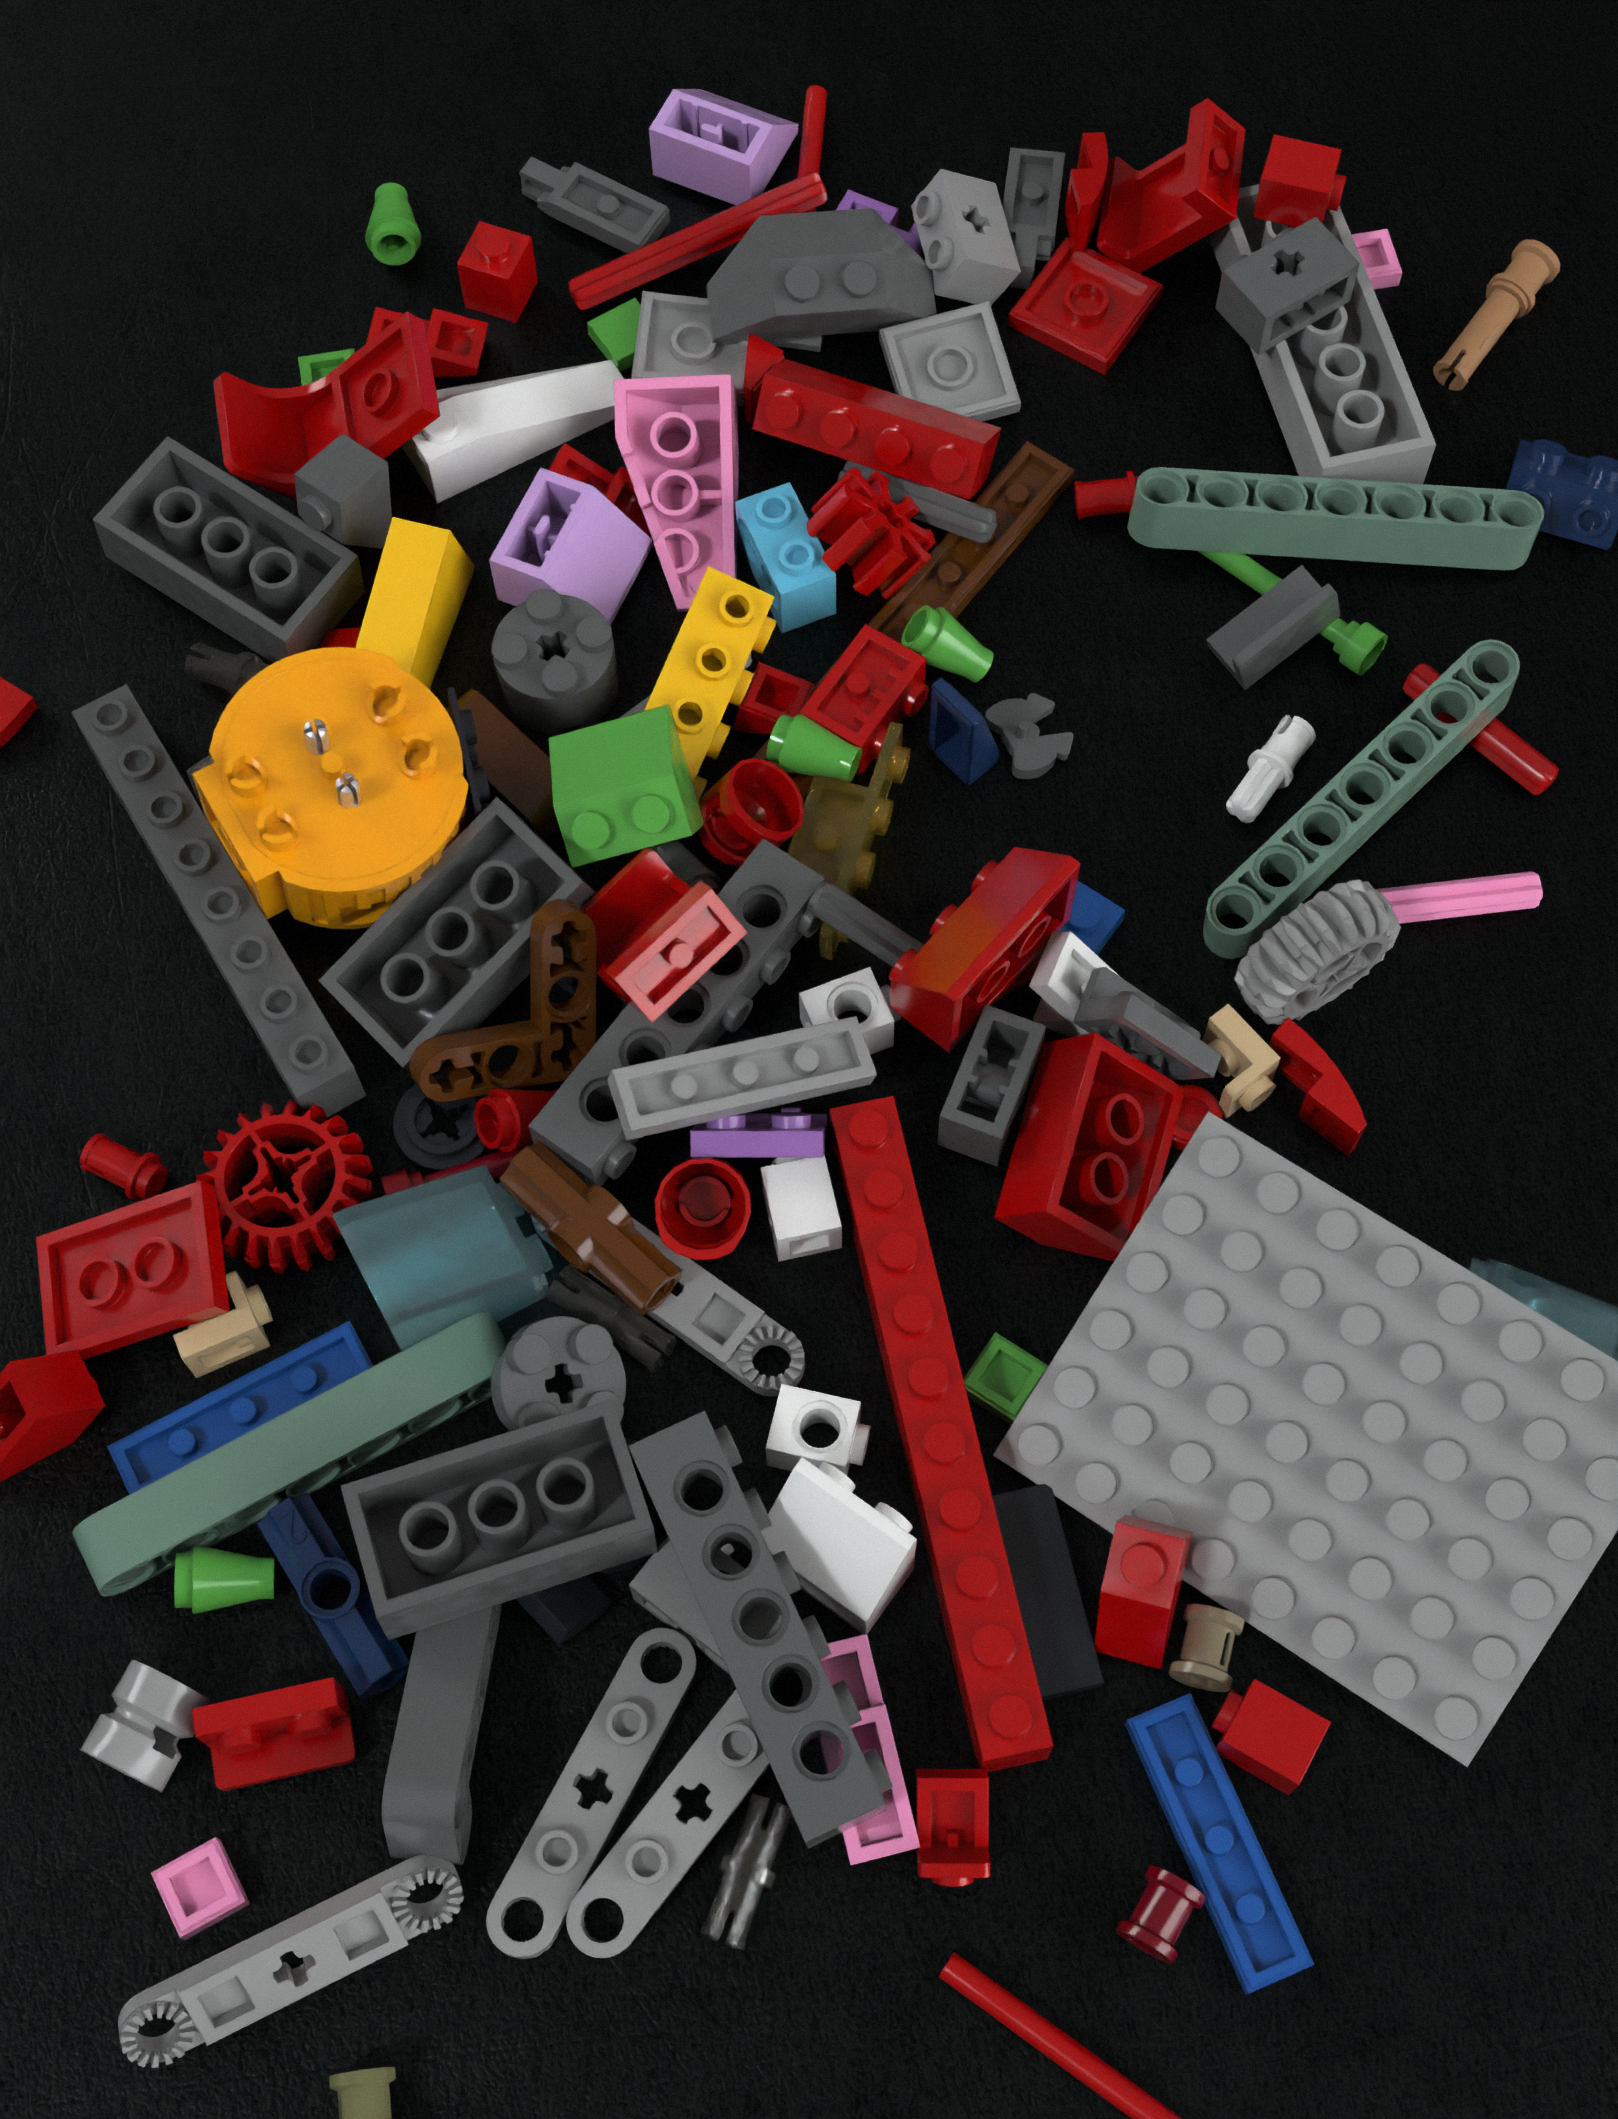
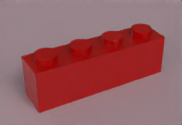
M788 359L783 360L764 373L752 427L754 430L968 500L987 483L1001 431L1000 427Z

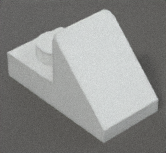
M1071 931L1052 932L1029 987L1042 997L1033 1020L1045 1025L1050 1030L1069 1037L1090 1034L1073 1023L1092 970L1094 968L1106 967L1115 974L1117 973Z

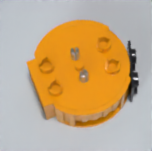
M329 647L312 649L283 658L257 673L238 690L226 706L214 730L209 749L212 764L192 773L207 820L266 920L289 909L294 919L314 926L331 929L371 927L410 885H414L421 879V874L431 864L435 866L442 857V852L488 806V803H491L485 768L483 765L478 766L475 744H478L472 711L470 707H458L454 687L448 688V714L439 699L429 688L405 670L400 669L392 657L359 648Z

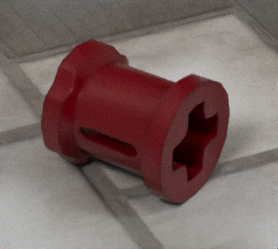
M1149 1865L1144 1874L1148 1884L1129 1920H1121L1115 1931L1123 1939L1143 1952L1165 1963L1173 1964L1178 1955L1173 1946L1192 1909H1201L1206 1897L1178 1876L1162 1868Z

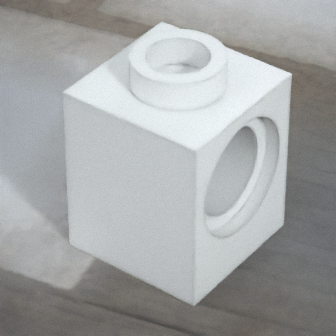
M870 967L799 993L800 1020L803 1027L839 1020L837 1017L846 1011H859L866 1015L868 1018L859 1025L870 1055L893 1046L894 1022L901 1020V1015L890 1008L891 988L889 985L879 987Z
M825 1155L823 1158L778 1157L772 1161L770 1166L760 1167L762 1192L778 1262L842 1248V1225Z
M781 1384L765 1448L767 1466L792 1471L803 1457L817 1468L822 1462H827L846 1476L848 1475L850 1463L862 1466L871 1426L860 1424L861 1402ZM816 1423L828 1424L839 1434L837 1440L825 1448L812 1447L801 1436L806 1428Z

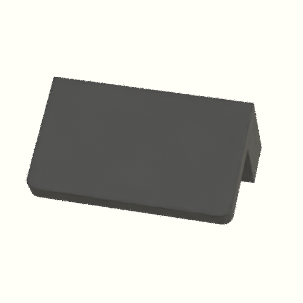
M1301 565L1207 638L1208 647L1246 690L1340 617L1337 592L1330 584L1321 587Z

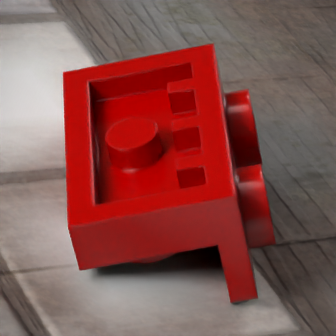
M865 624L799 713L849 744L862 748V756L856 772L861 775L873 759L880 762L887 755L896 738L897 731L895 728L905 715L910 718L914 717L922 707L929 692V686L925 684L927 658Z
M334 1677L192 1708L195 1737L211 1748L215 1784L222 1791L349 1764L357 1759L348 1692Z

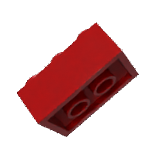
M1014 847L1000 863L995 860L989 861L975 877L970 888L973 893L958 908L956 905L951 904L938 916L930 930L932 937L918 952L913 948L909 949L896 962L889 974V979L891 980L890 1008L949 1053L977 1023L985 1004L992 1006L1047 945L1052 932H1058L1070 919L1081 863L1069 855Z
M1096 1032L1044 1043L994 1218L1041 1245L1114 1262L1159 1191L1185 1088ZM1164 1100H1165L1163 1112H1162V1115H1161L1162 1105H1163V1102H1164Z

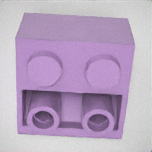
M673 89L649 128L653 175L738 205L763 193L796 137L798 124L702 89Z
M540 467L489 559L497 600L517 606L526 601L532 592L539 589H551L558 594L573 596L593 605L601 612L611 626L653 547L652 539L594 486Z

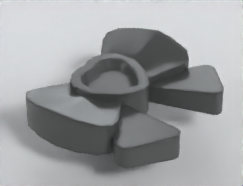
M1035 693L1029 694L1027 701L1022 698L1002 700L991 706L986 711L984 718L988 728L1001 735L1003 744L1006 746L1009 754L1012 755L1013 776L1018 779L1038 778L1053 767L1056 758L1067 760L1074 737L1072 732L1039 736V727L1034 723L1051 714L1055 703Z

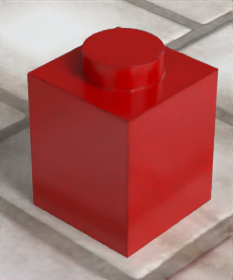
M1274 134L1262 173L1253 218L1299 227L1312 218L1317 217L1323 224L1326 210L1338 211L1347 176L1336 174L1342 149Z
M479 221L457 262L465 308L517 323L538 282L532 238L528 235Z
M1254 1679L1245 1690L1243 1696L1230 1690L1211 1727L1222 1733L1216 1746L1219 1756L1289 1795L1300 1785L1331 1722Z

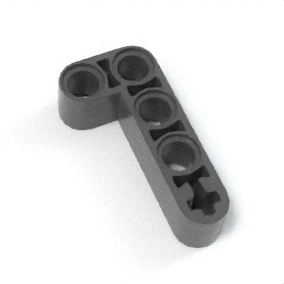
M502 1603L416 1631L382 1798V1823L391 1858L409 1859L425 1854L442 1858L452 1864L462 1865L465 1861L472 1823V1801L469 1780L500 1622Z

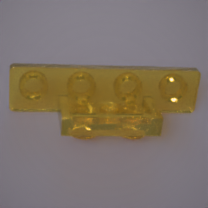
M892 721L890 722L869 787L834 778L813 777L804 803L802 825L794 833L787 854L823 876L825 883L835 885L853 898L857 887L867 889L876 861V853L869 852L874 835L885 836L894 805V801L887 799L892 782L903 783L909 765L911 748L902 746L903 724ZM824 921L820 930V957L833 960L839 941L849 943L851 939Z

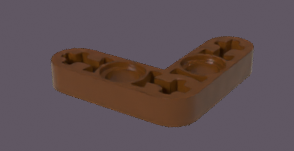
M556 899L547 902L538 909L532 919L530 927L531 1020L435 1036L425 1040L416 1047L410 1058L409 1069L412 1078L428 1098L437 1102H449L487 1095L493 1089H520L563 1081L570 1076L596 1044L597 934L595 924L576 903L568 899ZM567 921L574 926V929L565 931L563 950L571 959L563 958L562 947L552 937V935L562 932L563 923ZM565 977L577 978V989L570 999L562 1003H551L549 1001L550 990L558 980ZM556 1022L563 1023L565 1033L574 1042L566 1045L563 1055L559 1057L552 1052L561 1049L563 1046V1030ZM505 1045L517 1046V1058L512 1065L501 1071L489 1069V1059L493 1052ZM449 1059L453 1065L445 1067L443 1077L435 1079L432 1073L440 1070L442 1060ZM468 1066L474 1067L475 1072L473 1074L468 1070Z

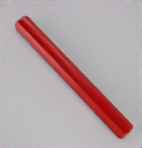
M810 172L578 275L568 282L573 301L580 310L585 311L740 242L759 216L805 213L821 206L827 201L825 185L818 173Z

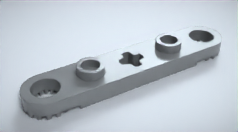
M531 1215L538 1235L554 1247L547 1237L546 1228ZM633 1219L634 1228L681 1270V1279L678 1282V1286L682 1292L677 1297L670 1293L654 1311H649L646 1314L760 1395L779 1396L781 1384L796 1387L805 1371V1352L801 1341L798 1340L796 1335L768 1317L763 1310L690 1258L673 1252L663 1244L659 1236ZM591 1270L588 1271L590 1274H592V1275H593L594 1277H596L598 1280H600L601 1282H603V1281H602L597 1275H595ZM769 1345L785 1349L791 1357L789 1368L785 1370L783 1375L782 1373L778 1374V1377L775 1378L774 1376L768 1378L764 1374L760 1375L759 1371L754 1369L752 1363L755 1354L761 1348Z
M655 1628L643 1633L634 1641L491 1901L486 1918L487 1931L495 1946L506 1955L518 1959L535 1958L548 1950L555 1939H557L558 1933L567 1918L568 1908L573 1898L590 1878L672 1725L677 1711L692 1683H694L697 1672V1659L694 1649L689 1640L678 1631L669 1628ZM658 1646H668L670 1649L676 1650L682 1659L680 1673L668 1683H654L643 1674L642 1663L645 1660L646 1654L648 1655L650 1650H655ZM599 1772L607 1774L605 1786L613 1794L612 1799L608 1804L596 1801L590 1810L582 1808L583 1795L576 1788L577 1782L582 1777L592 1781ZM531 1900L542 1908L544 1915L542 1929L536 1937L529 1941H514L507 1936L504 1929L503 1919L506 1916V1911L515 1902Z
M795 1671L800 1676L803 1684L802 1696L795 1705L798 1706L810 1696L812 1682L805 1674ZM737 1689L573 1898L567 1912V1930L574 1945L586 1955L595 1958L612 1957L623 1952L634 1942L649 1920L658 1911L769 1767L768 1758ZM702 1783L711 1791L705 1802L713 1811L706 1821L701 1817L694 1816L686 1823L677 1815L681 1811L683 1804L676 1797V1794L682 1786L689 1790H695ZM598 1898L613 1900L619 1905L623 1913L624 1923L622 1930L615 1939L610 1941L596 1940V1938L590 1936L585 1928V1911L589 1904Z
M425 1854L414 1856L136 1994L123 2006L118 2018L119 2038L123 2054L126 2053L131 2062L134 2060L138 2061V2065L145 2067L146 2063H151L152 2068H159V2063L164 2061L166 2065L173 2063L172 2058L176 2056L181 2058L185 2055L186 2051L204 2042L208 2046L407 1946V1940L423 1932H428L433 1927L434 1930L440 1929L441 1923L445 1921L448 1924L453 1920L452 1915L454 1913L458 1914L461 1909L460 1903L463 1902L462 1886L456 1868L451 1862L436 1856ZM427 1879L428 1883H432L433 1879H435L436 1884H443L441 1893L429 1902L417 1904L406 1899V1897L410 1896L409 1890L413 1891L416 1889L415 1884L417 1882L421 1886L424 1885L423 1880ZM293 1951L298 1958H303L304 1963L297 1968L291 1969L289 1964L286 1962L282 1963L280 1956ZM154 2014H157V2018H162V2014H165L166 2019L169 2020L173 2017L174 2027L161 2036L146 2037L138 2033L139 2025L143 2026L145 2024V2018L151 2021Z

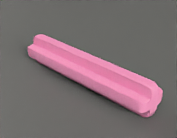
M1532 871L1375 889L1377 892L1380 891L1392 905L1391 909L1398 918L1399 924L1536 908L1543 897L1540 877Z

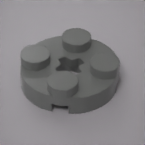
M558 1316L542 1319L520 1328L511 1337L513 1339L507 1344L503 1355L498 1356L492 1369L491 1395L496 1413L509 1431L611 1399L619 1422H621L624 1415L623 1403L626 1395L625 1370L621 1357L613 1346L611 1335L605 1328L597 1324H588L573 1317ZM555 1366L563 1368L564 1374L572 1379L573 1389L568 1392V1400L565 1403L560 1402L558 1393H547L545 1388V1380L555 1377Z

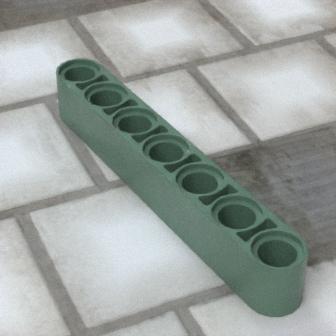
M1158 467L1148 469L1138 477L1127 528L1130 536L1136 542L1152 548L1505 571L1515 570L1523 566L1527 561L1544 518V509L1535 497L1517 490Z
M1490 639L1480 641L1470 647L1212 893L1208 899L1203 928L1204 941L1211 952L1228 959L1245 956L1250 946L1260 941L1264 931L1274 927L1280 921L1281 916H1287L1294 911L1300 903L1310 896L1505 708L1510 700L1520 669L1518 655L1511 646L1502 641ZM1482 673L1489 674L1499 682L1493 684L1485 683L1479 680L1476 675ZM1434 714H1450L1458 722L1452 724L1443 723L1437 720ZM1398 752L1407 753L1413 756L1417 762L1403 764L1394 760L1391 754ZM1356 792L1366 793L1375 802L1368 805L1357 804L1348 795ZM1309 833H1323L1330 837L1333 843L1325 846L1314 845L1305 836ZM1269 873H1278L1287 877L1291 883L1284 887H1273L1265 883L1261 877ZM1226 914H1236L1243 917L1248 925L1239 929H1231L1222 925L1218 918Z
M481 1312L464 1318L84 1519L74 1528L72 1534L99 1594L102 1596H112L144 1583L174 1567L177 1552H193L194 1545L209 1548L262 1520L267 1515L269 1509L285 1499L296 1497L306 1492L312 1493L492 1397V1369L498 1356L503 1355L508 1344L494 1315L490 1312Z

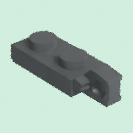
M1010 147L1003 211L1021 270L1019 275L1010 284V288L1028 289L1034 279L1036 260L1049 261L1051 251L1054 252L1065 160L1064 152Z
M531 156L519 172L522 182V194L537 202L539 209L547 215L627 254L657 241L670 223V209L666 205L579 163L574 162L571 168L563 166L558 170Z

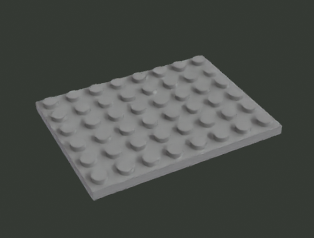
M1208 1111L993 1456L1036 1484L1048 1485L1052 1488L1054 1496L1112 1534L1114 1533L1116 1521L1124 1515L1192 1531L1193 1534L1182 1580L1232 1613L1239 1615L1253 1627L1468 1767L1618 1531V1361Z

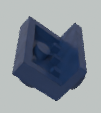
M1521 439L1505 490L1526 492L1541 503L1544 509V518L1539 531L1605 550L1611 548L1618 531V460L1600 455L1592 456L1589 459L1568 453L1564 446L1554 441L1539 439L1532 443Z

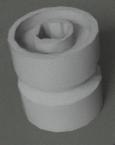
M131 1660L112 1693V1697L117 1705L114 1713L100 1714L80 1750L121 1773L162 1792L182 1757L176 1744L179 1739L190 1738L195 1734L192 1708L210 1705L212 1701L177 1680L143 1663Z

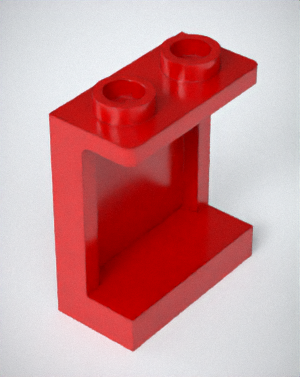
M1207 98L1190 109L1187 143L1140 171L1135 170L1118 156L1108 161L1097 237L1098 249L1113 261L1138 273H1142L1234 221L1237 214L1246 129Z
M648 847L637 854L581 907L595 924L597 934L596 978L652 1023L748 933L711 887L702 881H699L694 887L690 886L677 877L659 855ZM569 921L563 924V930L558 934L562 941L565 931L574 929V926Z

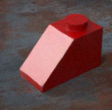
M78 1350L10 1361L0 1373V1482L75 1442L106 1406L99 1393L98 1385L90 1375Z
M1124 1515L1116 1521L1100 1592L1094 1644L1096 1652L1158 1669L1163 1668L1193 1534L1192 1531L1129 1515Z

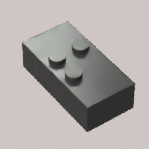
M169 436L162 441L93 519L107 558L272 663L300 652L317 649L327 629H334L365 592L357 554L322 532L312 529L303 520Z
M496 797L442 852V857L435 866L431 864L421 874V879L408 887L319 979V982L404 1069L410 1071V1058L417 1046L435 1036L477 1029L530 974V927L538 909L547 902L556 899H568L581 908L597 892L524 820ZM558 934L552 935L558 944L562 941Z
M612 1399L341 1485L376 1618L388 1640L658 1552L654 1527Z

